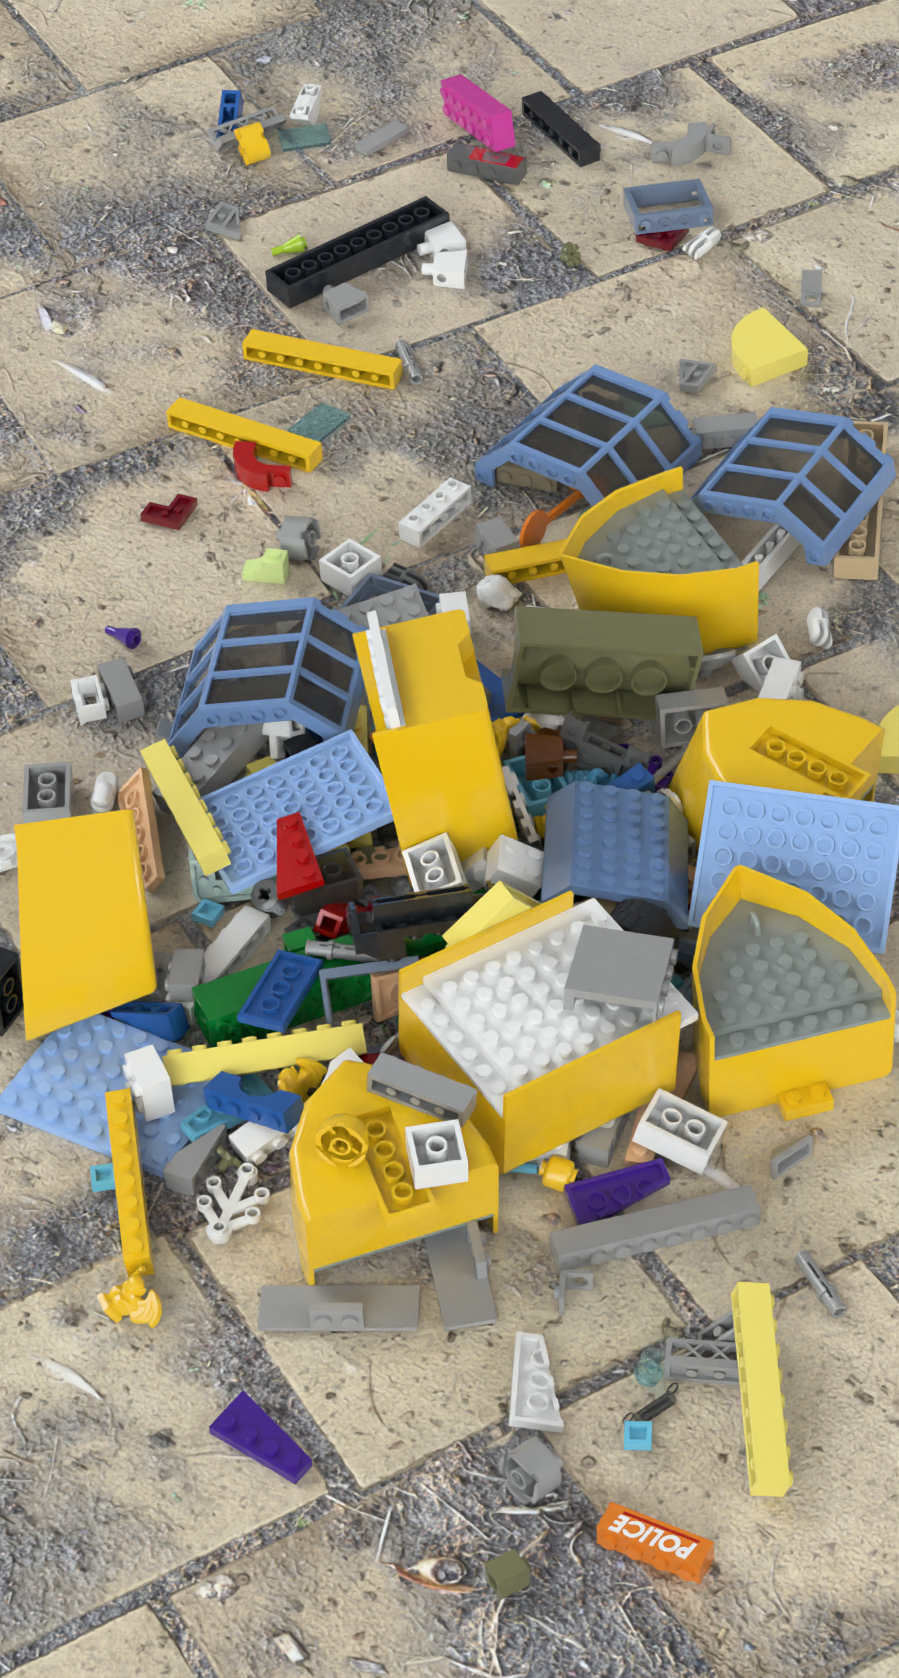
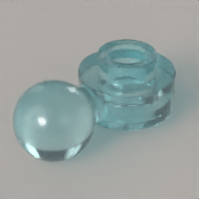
M653 1347L646 1348L641 1353V1361L634 1369L636 1380L642 1386L655 1387L663 1377V1372L659 1367L662 1362V1355L658 1349Z

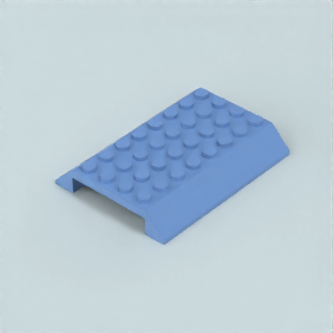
M588 781L572 782L547 797L541 903H545L568 891H572L575 895L622 902L625 899L629 900L630 898L642 899L663 909L664 913L671 918L676 928L687 930L688 820L669 796H664L660 793L651 794L640 792L636 789L627 790L616 788L612 785H597Z

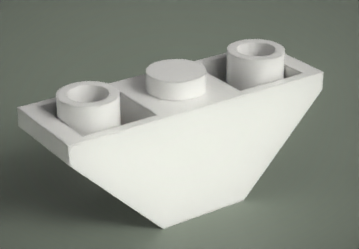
M314 84L303 85L290 113V119L295 124L315 125L319 116L322 86Z

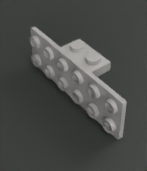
M477 1220L466 1222L467 1225L424 1238L446 1331L497 1322L496 1310L487 1276V1267L491 1266L489 1250L484 1251L483 1246H486L484 1230L479 1231Z
M263 1285L260 1295L258 1330L417 1331L420 1286Z

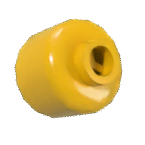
M552 1155L548 1161L543 1160L538 1174L543 1176L541 1181L544 1186L564 1192V1185L574 1182L578 1170L575 1169L573 1161L558 1155Z

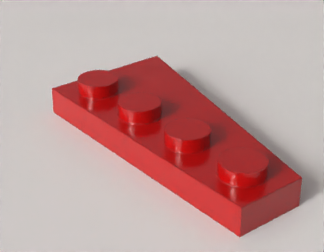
M300 812L277 819L278 900L324 886L325 883Z

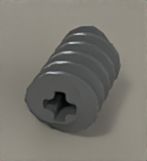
M267 879L260 880L254 885L251 901L256 908L269 914L270 918H278L287 911L289 899L278 900L277 885L273 881Z

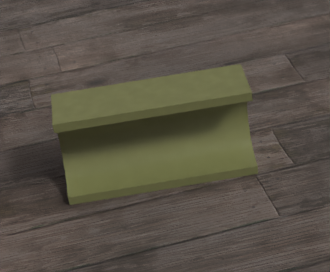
M515 606V643L511 669L502 668L501 673L506 712L567 715L570 712L572 716H583L586 714L591 717L656 720L655 695L695 689L704 654L697 617Z

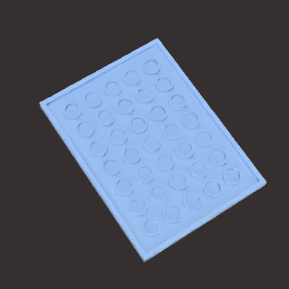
M352 729L198 799L204 800L208 808L206 814L211 813L216 823L213 828L218 826L224 838L220 841L225 840L230 848L231 853L228 854L231 864L218 870V873L231 895L255 885L260 880L277 875V819L300 812L315 857L394 821L383 776Z
M709 780L688 927L700 928L703 914L732 869L737 865H743L807 891L851 925L872 953L885 955L899 861V805Z
M97 1014L53 1031L48 1035L1 1093L0 1113L112 1158L105 1092L126 1089L125 1082H128L122 1068L123 1065H126L124 1054L153 1044L163 1063L162 1056L167 1055L168 1050L182 1049V1053L190 1052L192 1049ZM210 1081L172 1087L174 1113L146 1122L143 1114H138L136 1111L142 1169L165 1179L163 1170L166 1163L172 1160L176 1152L192 1143L180 1129V1122L200 1106L207 1105L203 1087Z

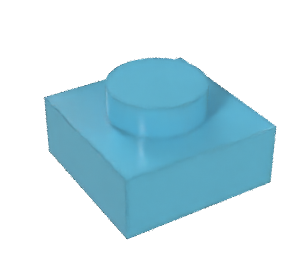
M204 898L191 913L192 920L213 928L224 915L225 908L221 904Z
M113 1163L90 1166L93 1192L115 1189Z
M652 1421L624 1422V1450L652 1451Z

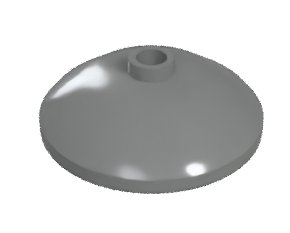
M736 648L716 649L710 654L703 655L698 677L710 676L713 670L724 667L737 654Z

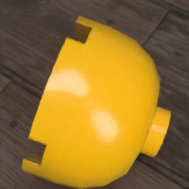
M346 1113L335 1114L327 1118L319 1127L315 1137V1148L319 1156L327 1163L336 1166V1161L348 1163L346 1168L360 1164L365 1158L370 1137L364 1123L354 1115Z

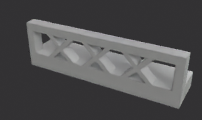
M273 105L208 129L207 132L216 150L220 151L239 144L236 141L234 132H231L232 126H245L248 120L252 119L260 122L264 130L263 134L282 128L287 118L284 113L278 115ZM271 112L273 117L264 120V115ZM220 131L225 135L220 136L217 139L215 133Z
M667 1337L664 1363L665 1380L740 1386L737 1360H730L726 1356L731 1351L736 1352V1342ZM672 1347L684 1348L688 1352L683 1356L671 1355ZM703 1350H711L715 1355L710 1358H703L699 1353Z

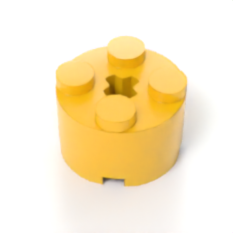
M259 121L233 130L236 141L239 142L237 146L240 156L243 157L246 166L271 158L270 148Z

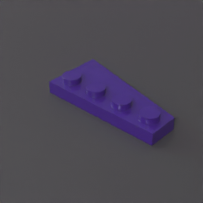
M659 1158L564 1185V1193L577 1225L610 1218L670 1185L671 1178L663 1159Z
M244 1391L209 1426L210 1434L295 1485L313 1466L312 1459Z

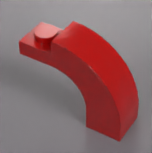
M235 441L233 447L235 473L243 484L265 492H269L270 487L291 488V466L261 463L257 460L256 442Z
M331 903L323 906L313 931L332 939L349 934L346 919V907L348 904ZM354 905L357 913L366 912L368 909Z

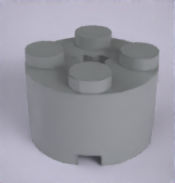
M285 516L282 527L278 528L276 532V539L280 541L281 550H288V559L314 560L320 547L316 546V541L321 538L318 520L311 517Z
M537 1436L526 1440L500 1458L501 1476L506 1474L509 1481L505 1485L511 1494L522 1503L532 1502L533 1504L561 1484L562 1476L560 1469L563 1467V1462L557 1454H552Z

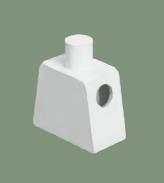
M452 221L427 230L424 233L425 242L417 244V251L420 256L430 254L433 259L435 253L466 250V240Z
M467 250L435 253L433 263H422V275H433V284L435 286L465 289L468 268Z

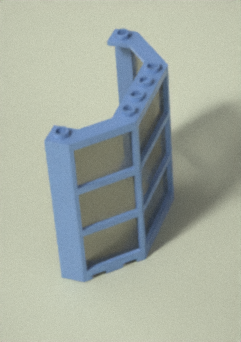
M595 364L585 372L583 371L559 386L475 463V474L477 481L494 487L495 469L510 461L579 490L593 507L615 490L661 472L681 466L684 474L702 457V440L698 434L694 435L687 426L689 422L680 410L676 411L669 402L671 398L666 392Z
M771 407L739 439L690 499L701 513L705 512L780 524L803 545L806 563L827 566L896 478L893 458L888 453L884 455L876 448L875 445L877 443L865 432L861 434L853 426L854 422L848 417Z
M315 597L227 605L223 609L222 614L218 619L214 620L205 635L196 642L168 741L169 747L174 745L179 755V758L176 760L186 754L190 749L191 743L204 728L294 720L321 735L323 742L350 729L354 732L365 684L352 634L366 631L368 628L362 624L358 626L348 620V616L336 609L330 610L321 605L322 601Z

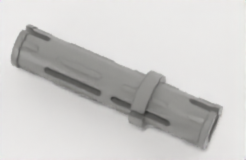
M405 340L397 341L395 349L400 359H402L405 374L409 376L410 382L413 385L420 384L423 376L419 371L420 366L414 360L408 343Z
M308 939L306 942V955L327 957V960L335 958L368 963L380 961L365 954L356 955L353 945L338 944L332 940L321 942Z
M801 1251L795 1256V1263L816 1291L817 1299L825 1304L833 1318L842 1317L847 1312V1307L837 1295L836 1287L828 1282L810 1256V1253L808 1251Z

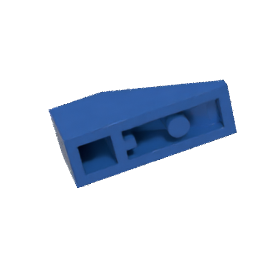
M222 90L218 126L242 117L244 99L241 90ZM236 125L232 126L231 132L239 127ZM218 131L216 137L218 139V137L223 136L225 134Z
M131 1001L116 1007L110 1012L111 1016L115 1019L166 1041L176 1042L190 1029L182 1003Z

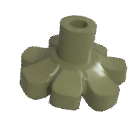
M566 242L565 246L562 247L561 251L563 253L559 254V258L564 262L567 261L568 267L580 264V252H577L579 246L572 244V242Z
M219 1144L216 1151L222 1159L216 1167L223 1173L230 1165L239 1168L243 1164L241 1159L236 1155L232 1156V1153Z

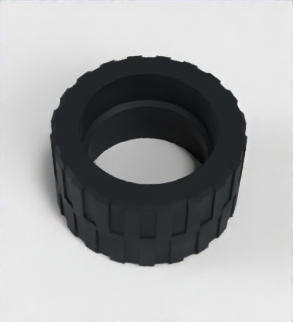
M636 898L625 899L610 914L624 931L673 938L674 949L677 950L679 947L680 938L676 926L662 909H659L652 903Z

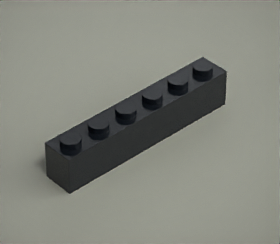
M542 91L522 97V114L579 167L600 160L601 146L599 142L593 139L588 132L570 118L550 97L546 96Z

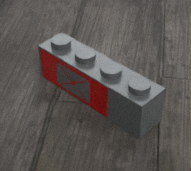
M456 142L447 153V170L519 185L527 174V157L500 151L494 152L491 149Z

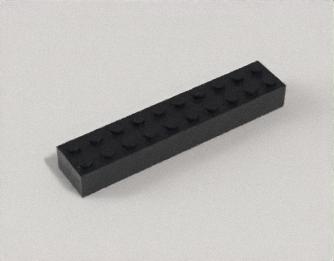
M424 196L266 270L267 291L287 307H295L322 294L323 289L327 285L336 287L417 249V244L425 242L424 233L427 230L450 222L449 213L430 198Z

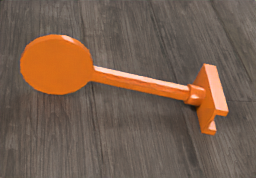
M586 472L604 498L607 497V488L611 485V482ZM570 487L575 492L547 514L539 509L533 511L525 520L520 532L519 541L521 548L540 544L547 525L581 498H585L579 490Z

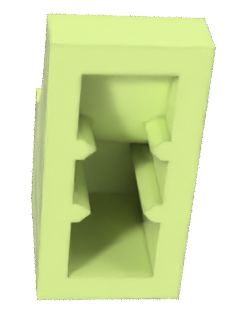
M266 548L265 554L262 557L252 560L247 559L242 571V580L285 584L290 571L288 550Z

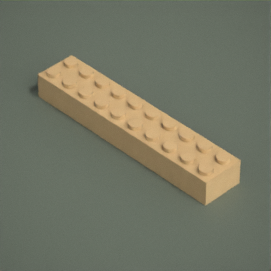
M853 421V426L861 434L865 432L877 443L875 447L885 455L887 453L888 422ZM844 440L842 464L867 486L873 478L870 460L848 440ZM841 474L838 507L845 513L860 495L861 491ZM884 493L834 556L833 578L878 580Z

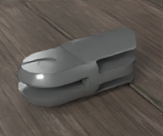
M396 562L383 575L385 578L407 585L416 584L417 588L422 590L428 588V582L422 575Z

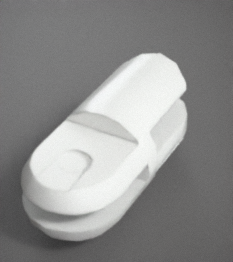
M709 227L687 242L682 249L686 254L688 253L689 256L698 260L719 242L721 231L716 227Z
M814 607L807 616L810 643L818 647L821 646L822 649H829L832 646V634L828 614L824 609Z
M102 772L96 778L91 797L93 814L110 812L113 808L118 779L111 772Z

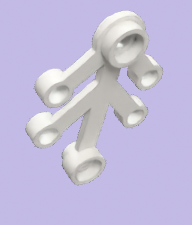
M243 1163L238 1168V1181L229 1200L222 1190V1182L218 1176H211L206 1180L207 1191L213 1194L223 1211L220 1218L217 1217L212 1209L213 1204L210 1196L202 1195L197 1198V1209L204 1214L209 1223L206 1229L207 1236L215 1244H224L229 1241L234 1230L249 1224L259 1223L261 1213L260 1209L255 1206L265 1205L270 1201V1192L265 1187L256 1189L254 1196L240 1201L247 1186L256 1184L259 1178L258 1170L252 1163ZM245 1211V1216L231 1220L233 1215Z

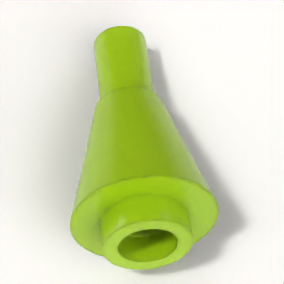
M297 234L283 243V245L271 248L273 256L281 253L305 252L304 248L308 246L305 237H300V234Z

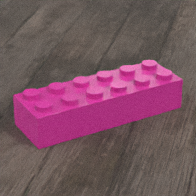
M462 74L441 80L442 88H440V93L444 100L443 112L445 116L494 152L516 146L512 112L509 108Z

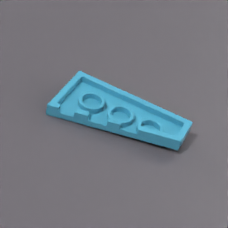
M256 1073L246 1074L242 1078L244 1091L248 1095L265 1096L273 1093ZM202 1105L180 1122V1129L194 1142L220 1124L226 1125L227 1130L246 1120L209 1109L207 1105Z

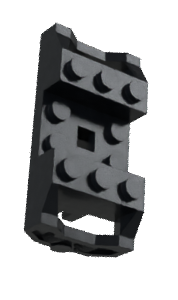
M485 881V892L472 895L469 884L374 898L370 899L372 911L360 913L356 912L354 902H348L346 907L348 933L352 937L356 955L365 954L382 961L386 960L387 962L400 961L402 957H407L406 937L409 939H420L426 934L443 935L495 883Z

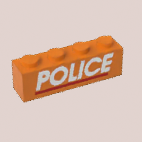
M610 1502L596 1527L597 1544H600L605 1549L623 1553L633 1560L643 1561L661 1571L666 1570L686 1581L700 1584L714 1559V1541L614 1502Z

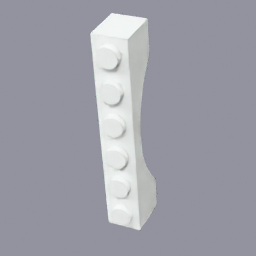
M348 1048L330 1062L323 1082L345 1060L364 1062L351 1048ZM248 1121L228 1137L231 1147L245 1163L258 1165L265 1161L270 1153L283 1148L288 1140L295 1136L298 1124L286 1134Z

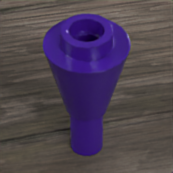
M109 625L105 628L106 634L114 636L129 649L136 648L141 642V632L138 628H115Z

